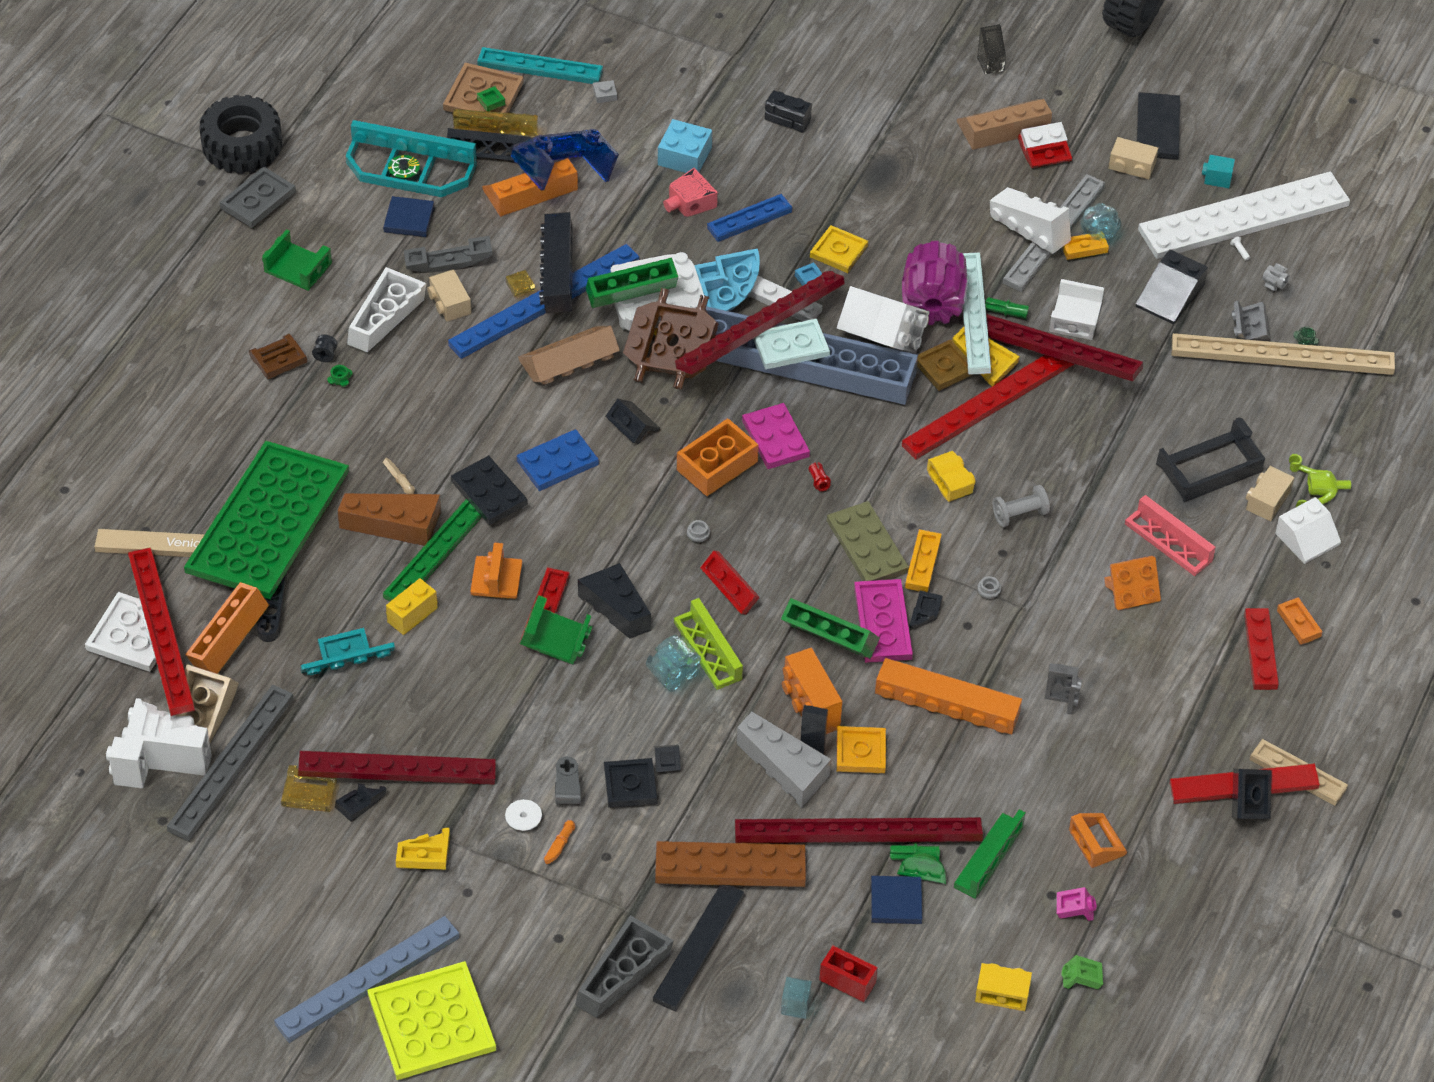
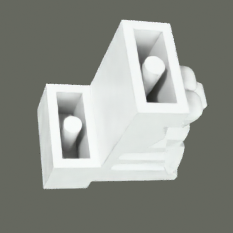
M850 286L837 329L916 354L917 349L921 345L923 330L928 324L929 311Z
M136 698L134 707L129 709L128 727H124L122 738L114 737L112 746L107 748L106 760L110 762L109 774L113 776L114 785L143 788L149 769L205 775L212 757L207 728L195 725L194 719L191 716H170L169 712L159 711L158 707Z

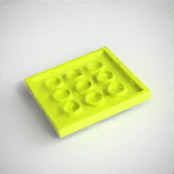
M465 961L367 990L368 998L397 1080L496 1051L494 1038Z

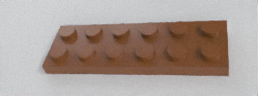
M657 841L655 883L805 887V845Z

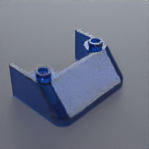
M596 129L535 136L515 144L511 152V157L540 190H545L555 163L553 160L583 156L601 178L608 182L619 156L618 152Z

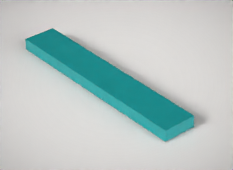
M482 47L477 60L478 66L588 84L600 82L603 73L602 65Z

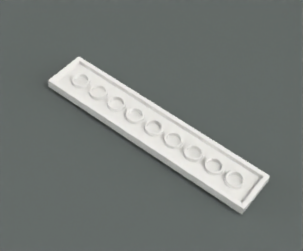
M1330 171L1140 223L1138 230L1155 258L1159 259L1163 258L1169 249L1181 253L1349 206L1350 199Z

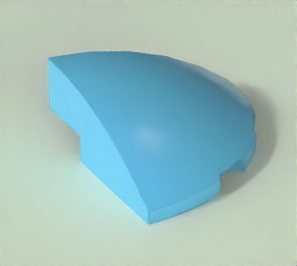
M758 249L716 256L714 262L694 265L703 293L709 297L707 307L730 311L747 298L754 288L759 274L760 260Z

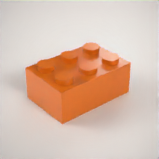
M727 418L677 452V471L704 495L709 496L758 462L759 444Z
M812 647L785 656L782 688L786 695H790L795 712H799L802 717L804 705L828 709L826 734L837 731V726L841 724L842 700Z

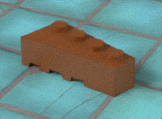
M344 493L338 508L339 528L425 546L432 538L441 514L440 494Z

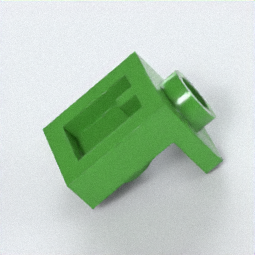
M1075 955L1062 968L1061 975L1064 988L1069 989L1075 983L1099 989L1103 985L1102 963Z

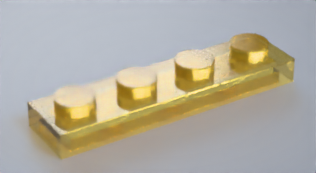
M454 109L453 126L454 129L537 136L538 115Z

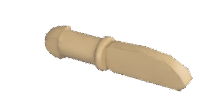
M385 458L383 461L384 465L396 478V482L400 484L406 494H414L415 488L407 480L406 475L402 474L390 459Z

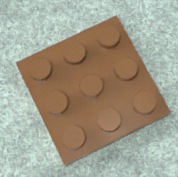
M464 63L443 103V110L503 125L524 83V77ZM496 86L504 96L506 105L487 112L477 100V93Z

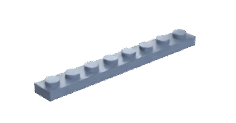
M445 916L276 1018L274 1020L275 1026L288 1043L294 1041L367 996V990L385 985L458 940L459 932Z

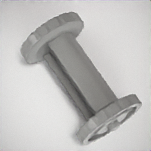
M1041 485L1033 487V495L1006 503L1001 497H996L992 502L995 518L1001 527L1008 526L1009 517L1036 509H1038L1041 515H1046L1050 511L1047 493Z

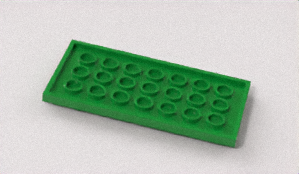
M265 441L185 564V573L232 588H236L241 582L258 588L264 598L271 599L349 473V465Z

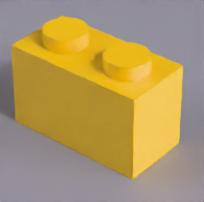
M419 578L386 605L387 623L402 635H405L438 608L436 590Z
M982 963L975 1002L1025 1011L1032 972H1027L1020 968L1001 967L994 963Z

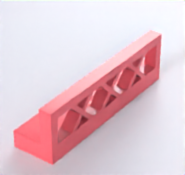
M1146 495L1139 500L1138 510L1125 520V525L1193 576H1196L1213 561L1216 548L1214 545ZM1141 517L1148 522V526L1138 525L1134 521ZM1152 532L1163 533L1165 539L1154 537ZM1170 545H1179L1183 552H1174L1170 549ZM1187 558H1196L1200 563L1194 567L1187 561Z

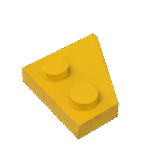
M443 828L441 834L429 837L427 833L418 836L416 839L398 842L396 868L446 870L450 828Z

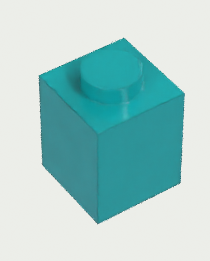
M1210 155L1208 163L1204 162L1202 175H1205L1204 184L1229 188L1235 159Z

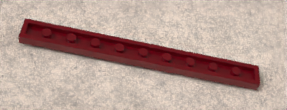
M833 271L823 272L822 275L808 281L807 284L800 288L794 289L790 294L777 299L776 302L762 308L761 311L754 315L748 316L744 321L731 326L730 329L716 335L710 341L702 343L693 351L685 353L684 356L675 360L676 369L689 374L696 373L845 284L844 276Z
M981 817L735 819V843L983 841Z

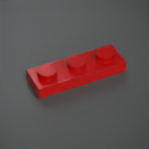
M714 550L700 567L741 614L746 615L760 598L719 551Z

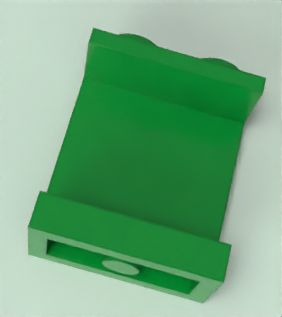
M286 229L281 236L276 238L272 247L264 252L262 256L264 272L309 291L332 264L331 248L323 245L317 253L311 252L291 243L290 231Z
M538 595L520 644L573 665L576 657H582L586 644L582 642L584 638L588 639L592 626L588 624L591 615L587 614L583 624L545 610L544 606L547 598Z

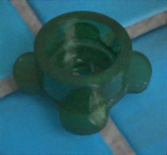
M1302 327L1293 334V337L1298 340V344L1318 345L1319 339L1316 338V331L1311 327Z

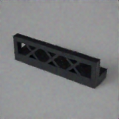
M448 128L447 138L461 139L465 142L466 140H471V143L482 141L486 148L480 153L476 152V157L530 163L531 147L534 144L533 137ZM496 143H503L507 150L501 155H496L491 147ZM517 145L526 146L525 157H517L512 149ZM489 150L492 154H487L485 152ZM510 152L512 156H506V154Z

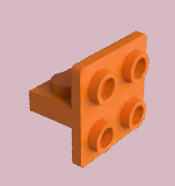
M494 543L493 551L488 552V556H476L470 590L471 595L516 599L518 596L522 560L504 558L503 543Z
M1154 556L1110 565L1111 576L1104 577L1105 586L1113 591L1115 608L1117 610L1161 600L1156 558Z

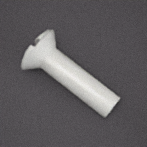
M1235 237L1231 240L1230 245L1235 246L1243 259L1248 261L1250 256L1240 242L1241 237Z

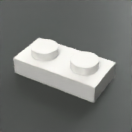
M1062 122L1022 129L1020 133L1025 150L1030 147L1067 141Z

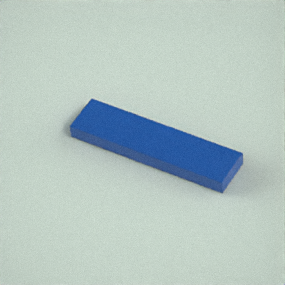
M779 194L707 223V229L716 241L720 242L792 213V206L782 194Z

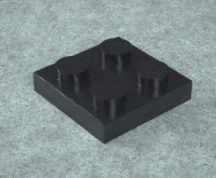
M652 758L604 762L608 808L657 804Z

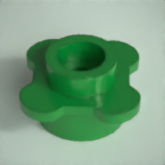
M336 365L332 367L330 371L331 376L327 378L329 384L345 387L349 384V377L353 375L352 370L344 365Z

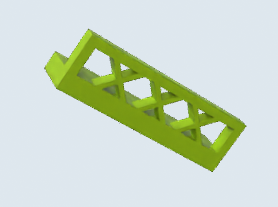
M700 598L692 600L690 611L674 617V624L716 690L741 681L743 665ZM693 619L696 626L694 629L684 627L683 622ZM695 636L705 638L707 641L706 645L695 644ZM706 653L716 655L718 658L717 662L706 661ZM717 670L726 672L729 677L719 681L716 677Z

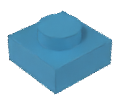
M815 263L795 270V277L802 286L822 275V272Z

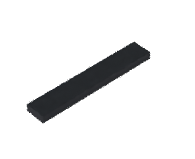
M730 885L719 886L654 994L653 1002L676 1012L742 901L744 891Z

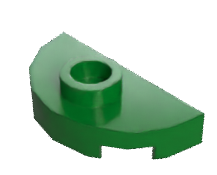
M915 853L908 856L901 862L897 872L898 875L921 877L923 880L946 884L947 881L946 870L943 864L936 857L927 853Z

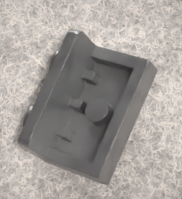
M1235 301V310L1232 311V317L1237 324L1234 327L1236 338L1255 341L1270 340L1264 303L1260 302L1242 308L1239 301Z
M1050 663L1044 699L1068 703L1067 714H1071L1072 707L1078 706L1082 678L1077 677L1079 668Z

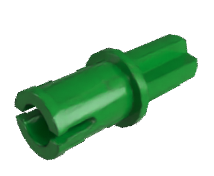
M989 297L985 301V310L1002 313L1005 317L1009 315L1025 320L1027 318L1028 305L1010 302L1009 299L1003 301Z
M914 843V846L892 845L890 847L891 860H904L915 853H927L938 860L940 856L939 846H917V843Z

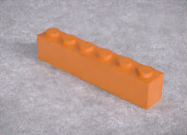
M888 658L884 659L876 679L875 694L881 695L884 698L895 699L907 705H915L931 712L945 714L951 718L968 721L977 726L988 727L1000 733L1012 735L1021 712L1022 698Z

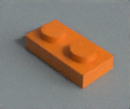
M1299 597L1278 605L1277 612L1300 645L1322 636L1323 631Z

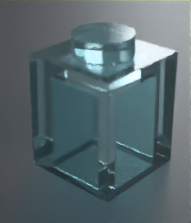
M786 977L781 1004L782 1015L806 1019L811 998L812 981Z

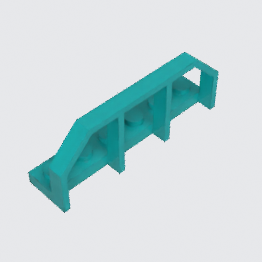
M356 120L352 121V142L345 156L347 165L360 182L441 198L469 186L477 167L476 143ZM359 142L392 149L381 175L363 172L354 161L353 156ZM400 150L429 156L418 182L389 177L388 163L391 159L398 156ZM436 157L470 164L465 177L441 187L426 184Z

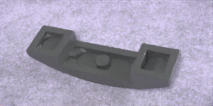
M490 236L468 239L469 245L432 252H426L425 247L404 250L406 269L419 272H441L473 265L493 254Z

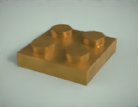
M951 339L918 354L917 367L938 391L973 375L968 374L967 357Z

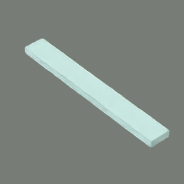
M963 253L966 258L968 279L966 299L963 304L968 374L991 373L981 257L980 253Z

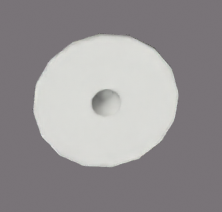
M523 799L509 805L506 809L505 818L510 827L526 831L531 830L540 823L542 812L536 803Z

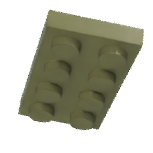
M869 501L827 515L829 526L862 581L890 580L908 573L909 566Z

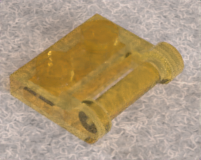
M289 765L281 798V806L330 812L338 778L298 776L297 766ZM296 778L326 781L328 783L326 786L295 781Z

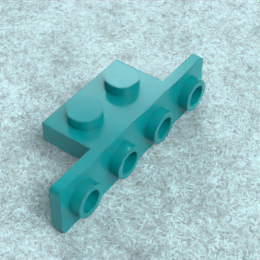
M364 628L320 638L317 642L322 660L303 664L300 667L301 673L307 672V675H315L320 673L322 668L339 669L345 666L344 663L351 661L354 664L368 661L367 657L377 655V658H384L391 655V651L395 649V644L392 642L369 648Z

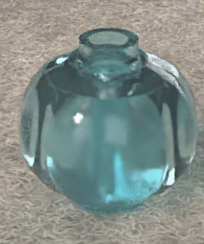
M1098 203L1086 209L1084 216L1081 218L1080 226L1084 235L1088 234L1091 236V240L1100 241L1101 238H1105L1106 241H1109L1117 236L1118 230L1121 228V219L1114 207Z

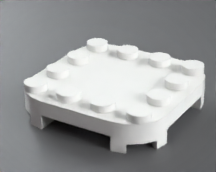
M683 252L627 262L611 267V272L672 257L679 278L676 288L669 289L670 292L666 303L696 308L700 295L704 296L695 266L688 259L687 254ZM660 292L614 303L622 330L627 329L630 331L636 308L656 302ZM662 317L658 318L656 328H658Z

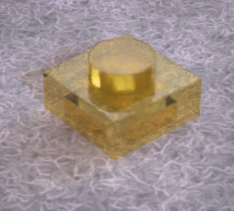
M526 270L505 276L506 284L514 297L535 290L534 283Z

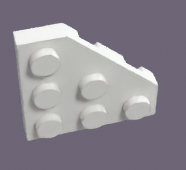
M118 592L85 643L86 650L150 672L156 663L140 599Z

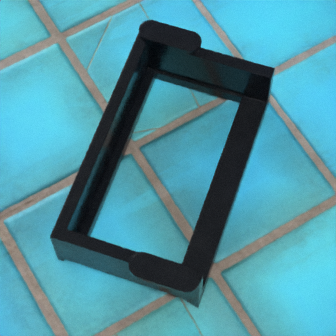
M1238 417L1233 420L1231 431L1171 455H1168L1164 448L1159 449L1156 465L1161 466L1182 496L1183 502H1187L1261 473L1265 457L1250 438L1253 433L1243 418ZM1233 442L1247 460V462L1191 484L1176 466V464Z

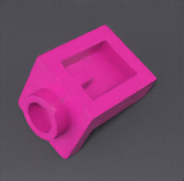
M1085 887L1057 892L1056 914L1060 919L1084 914L1088 921L1094 920V911L1097 909L1096 900Z

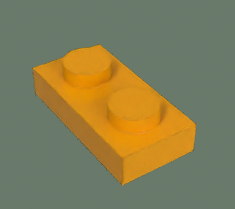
M1103 232L1073 236L1071 241L1064 245L1062 249L1066 259L1069 260L1108 253L1109 246Z

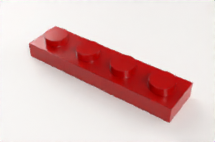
M1245 608L1244 619L1253 690H1277L1279 684L1269 608Z

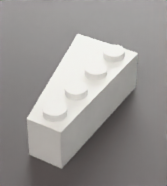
M1008 187L990 200V213L994 220L1008 226L1011 230L1036 243L1042 249H1046L1054 254L1071 241L1069 208L1064 206L1058 208L1056 203L1053 202L1043 203L1041 198L1038 197L1031 199L1026 193Z
M386 267L349 326L347 344L365 352L370 351L424 301L426 283Z

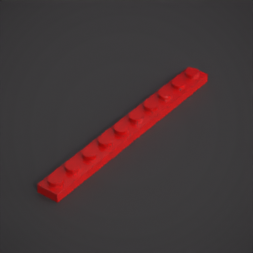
M1044 355L903 439L902 447L917 460L1073 366L1074 363Z
M151 547L128 552L170 716L195 711Z

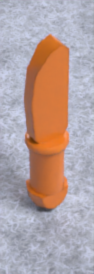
M568 820L564 823L563 829L556 836L555 841L544 857L545 864L552 863L561 854L572 831L575 830L574 821Z

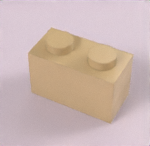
M1117 137L1110 155L1108 169L1149 180L1156 164L1158 148Z
M454 269L429 277L430 287H427L431 300H435L438 313L440 315L443 314L447 322L471 314L470 297Z
M1269 466L1265 473L1261 472L1256 487L1249 489L1246 495V500H1248L1246 510L1272 521L1291 493L1295 477Z

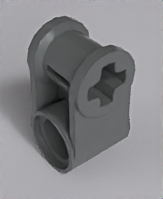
M562 757L556 764L555 803L580 804L578 763L572 757Z

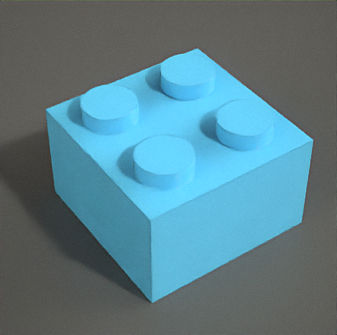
M672 119L658 146V165L684 173L693 168L700 172L712 148V130Z

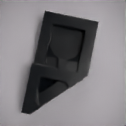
M920 591L909 628L914 629L936 620L943 596Z
M358 783L357 790H353L335 801V808L349 821H353L375 805L386 794L387 788L385 786H380L379 789L366 788L365 784Z

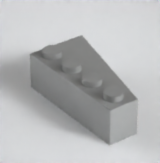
M752 711L737 727V745L756 764H760L766 770L767 775L775 778L782 785V789L796 799V803L801 808L830 776V758Z

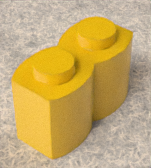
M954 451L928 459V474L933 482L938 485L940 492L948 502L973 493L975 477L971 472H968L964 467L962 458L957 456Z

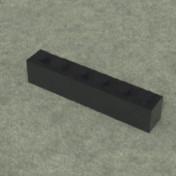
M571 213L544 214V223H541V235L543 237H540L542 249L540 250L541 263H544L540 264V274L542 277L540 278V304L545 305L546 313L572 311L573 227Z

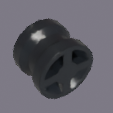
M326 334L317 336L316 346L312 350L313 357L321 362L332 361L335 355L334 351L338 345L337 340Z

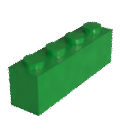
M671 257L588 278L586 292L593 309L660 292L661 288L668 290L676 288L679 276Z
M790 598L781 617V620L791 627L868 659H871L880 639L870 630Z

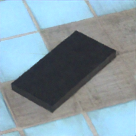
M1138 92L1136 142L1157 147V158L1178 160L1180 95Z

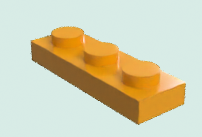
M919 529L905 582L906 589L928 592L941 542V533Z

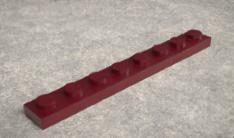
M986 314L989 338L1132 382L1143 369V361Z
M299 751L298 776L495 785L496 759Z

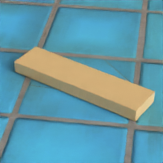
M1264 739L1261 740L1250 756L1252 762L1265 769L1308 764ZM1316 768L1320 784L1319 789L1306 791L1336 806L1347 790L1348 784Z

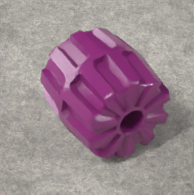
M931 241L930 243L919 244L914 247L913 253L908 254L902 277L903 303L929 311L927 325H933L936 321H941L943 324L950 323L951 316H959L961 314L968 288L966 258L963 253L956 250V246L950 243L945 244L939 241Z

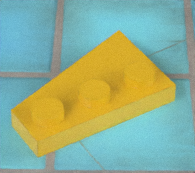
M963 327L952 338V341L967 357L965 330ZM988 338L991 373L980 375L991 386H994L1019 363L1020 356Z

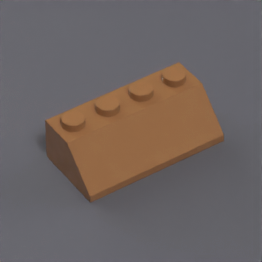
M1037 99L958 118L957 123L972 150L1018 139L1022 129L1051 124L1052 112L1044 99Z
M595 326L518 356V359L533 382H541L543 385L554 381V376L559 374L564 377L574 373V369L581 366L584 369L593 366V361L600 358L601 361L614 357L613 353L620 350L611 326Z

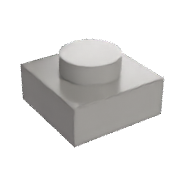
M613 80L593 83V91L597 103L617 101V92Z

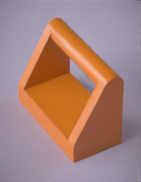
M1079 813L1071 816L1069 831L1091 868L1127 854V850L1104 813ZM1099 824L1113 847L1101 848L1089 827Z

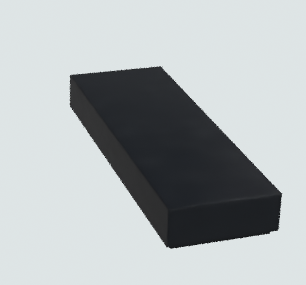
M804 705L800 741L824 755L828 709Z

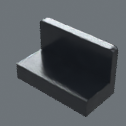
M617 398L605 416L635 444L640 443L648 430L657 432L660 429L633 402Z

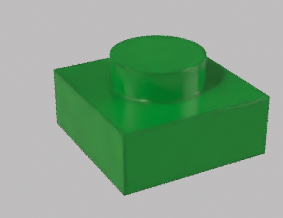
M496 86L477 93V100L487 112L506 105L504 96Z

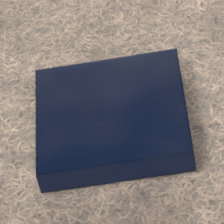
M392 196L383 226L384 232L426 237L434 209V201Z
M871 876V923L922 924L921 877Z

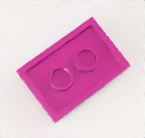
M784 403L742 415V422L750 437L759 444L758 452L767 469L810 457V450Z

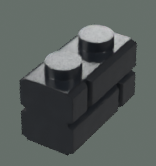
M774 90L766 100L764 119L803 133L811 121L812 103Z

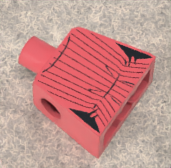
M693 168L670 184L669 198L664 200L663 204L668 212L678 209L685 217H690L716 208L718 192Z

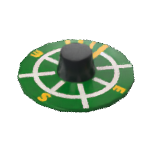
M409 155L396 156L388 163L389 172L397 178L412 177L417 174L420 168L418 160Z

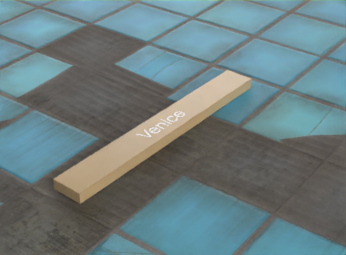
M98 529L95 552L128 554V552L151 547L153 555L190 557L204 535Z

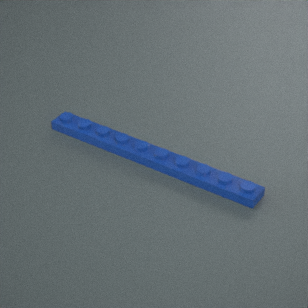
M625 244L573 272L572 299L586 292L588 278L611 273L613 265L637 261L639 256ZM541 290L449 339L448 346L462 359L542 316L546 311L545 305L540 304L539 292Z

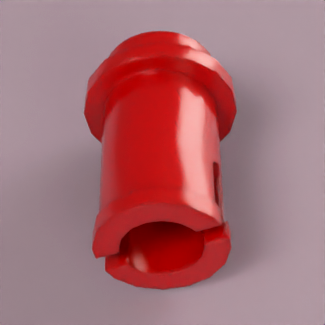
M816 462L811 464L808 470L814 480V488L819 491H826L830 487V477L825 474L820 462L817 465Z

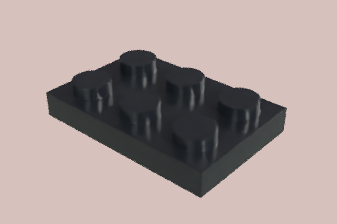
M489 455L451 475V482L489 525L528 505V499Z

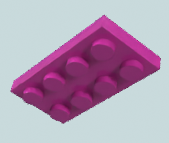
M901 579L855 582L854 590L859 625L880 637L871 659L864 657L865 663L884 662L885 658L894 661L912 660L913 653Z

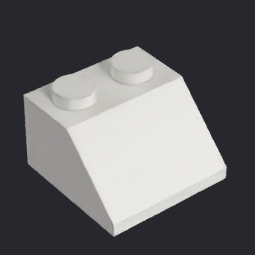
M1316 497L1279 516L1275 534L1304 564L1341 544L1330 512Z

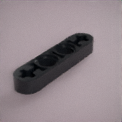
M287 573L276 589L280 593L272 596L271 599L264 598L269 604L267 609L274 608L277 612L273 615L263 613L257 621L258 637L263 642H272L278 638ZM267 623L271 624L269 632H265L267 630Z

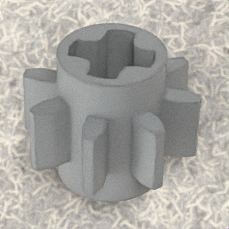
M1277 263L1274 267L1269 265L1262 277L1266 281L1264 286L1273 291H1276L1277 288L1282 290L1290 278V275L1286 274L1288 269Z

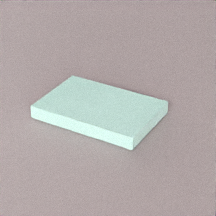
M817 319L770 328L753 338L765 370L830 356L829 347Z

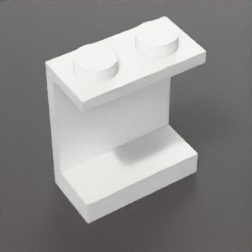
M1061 279L1055 310L1051 315L1049 332L1092 340L1102 304L1104 288Z

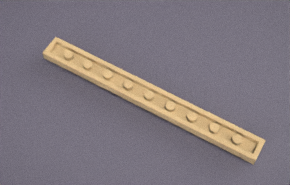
M1174 333L1172 335L1171 356L1393 375L1395 370L1394 352Z

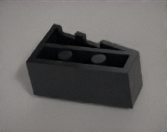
M620 563L578 579V597L589 602L597 613L601 612L605 615L609 622L629 639L651 631V613Z

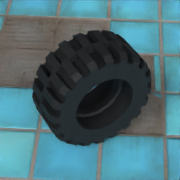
M1106 0L1103 5L1102 18L1107 26L1129 37H1137L1151 25L1165 0Z
M233 95L231 98L224 97L220 102H214L211 108L208 107L203 113L204 115L200 119L199 126L202 151L206 159L221 170L223 168L225 172L229 173L235 171L237 174H243L246 171L251 173L255 172V169L266 167L267 163L271 164L275 157L279 155L283 143L280 117L276 109L267 101L263 102V99L259 97L252 98L251 95ZM239 131L253 132L244 137L228 136Z

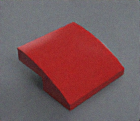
M1021 134L1018 135L1020 147L1031 168L1072 161L1067 141L1030 147L1025 150Z

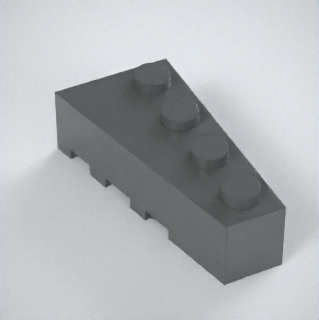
M630 915L578 990L575 1005L594 1017H599L670 955L674 940Z

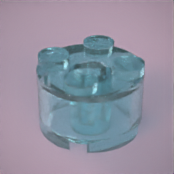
M673 635L655 648L657 653L654 657L649 655L646 660V667L664 688L672 692L680 686L682 680L685 678L690 680L699 673L697 667L700 664L701 656L683 635H680V638L677 635Z

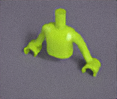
M1292 454L1290 456V470L1292 472L1300 470L1308 474L1309 495L1322 496L1318 498L1322 505L1332 500L1336 496L1338 489H1351V480H1336L1335 475L1331 471L1309 468L1302 465V457L1300 455ZM1299 500L1296 504V507L1300 506L1301 504L1307 501Z

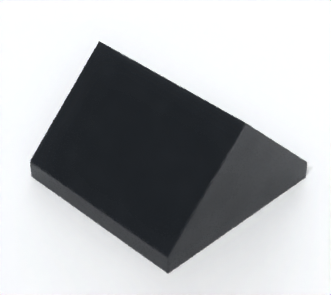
M1233 768L1232 818L1270 819L1272 770Z

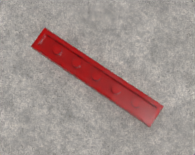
M1315 763L1262 769L1272 770L1271 794L1319 789L1320 784ZM1233 772L1171 778L1169 784L1173 804L1232 798Z

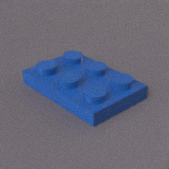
M576 429L517 455V462L538 491L599 465V459Z

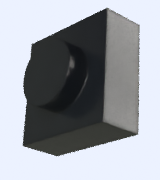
M678 744L654 746L656 772L681 770Z

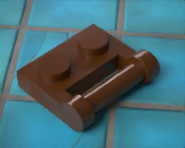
M286 334L283 336V339L262 348L249 350L252 361L257 364L267 380L307 363V356L291 334Z

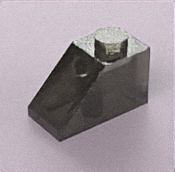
M1000 24L980 28L977 59L985 75L1005 70L1006 52Z

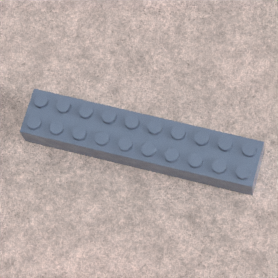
M706 306L708 314L719 323L716 335L727 331L731 326L744 321L748 317L747 315ZM778 323L777 325H775V326H773V327H771V328L778 327V326H783V325H786V324ZM823 333L830 350V356L765 370L755 342L751 339L716 361L905 405L916 375L918 355Z

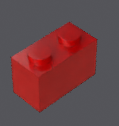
M832 945L820 964L819 980L865 1002L876 984L878 967Z

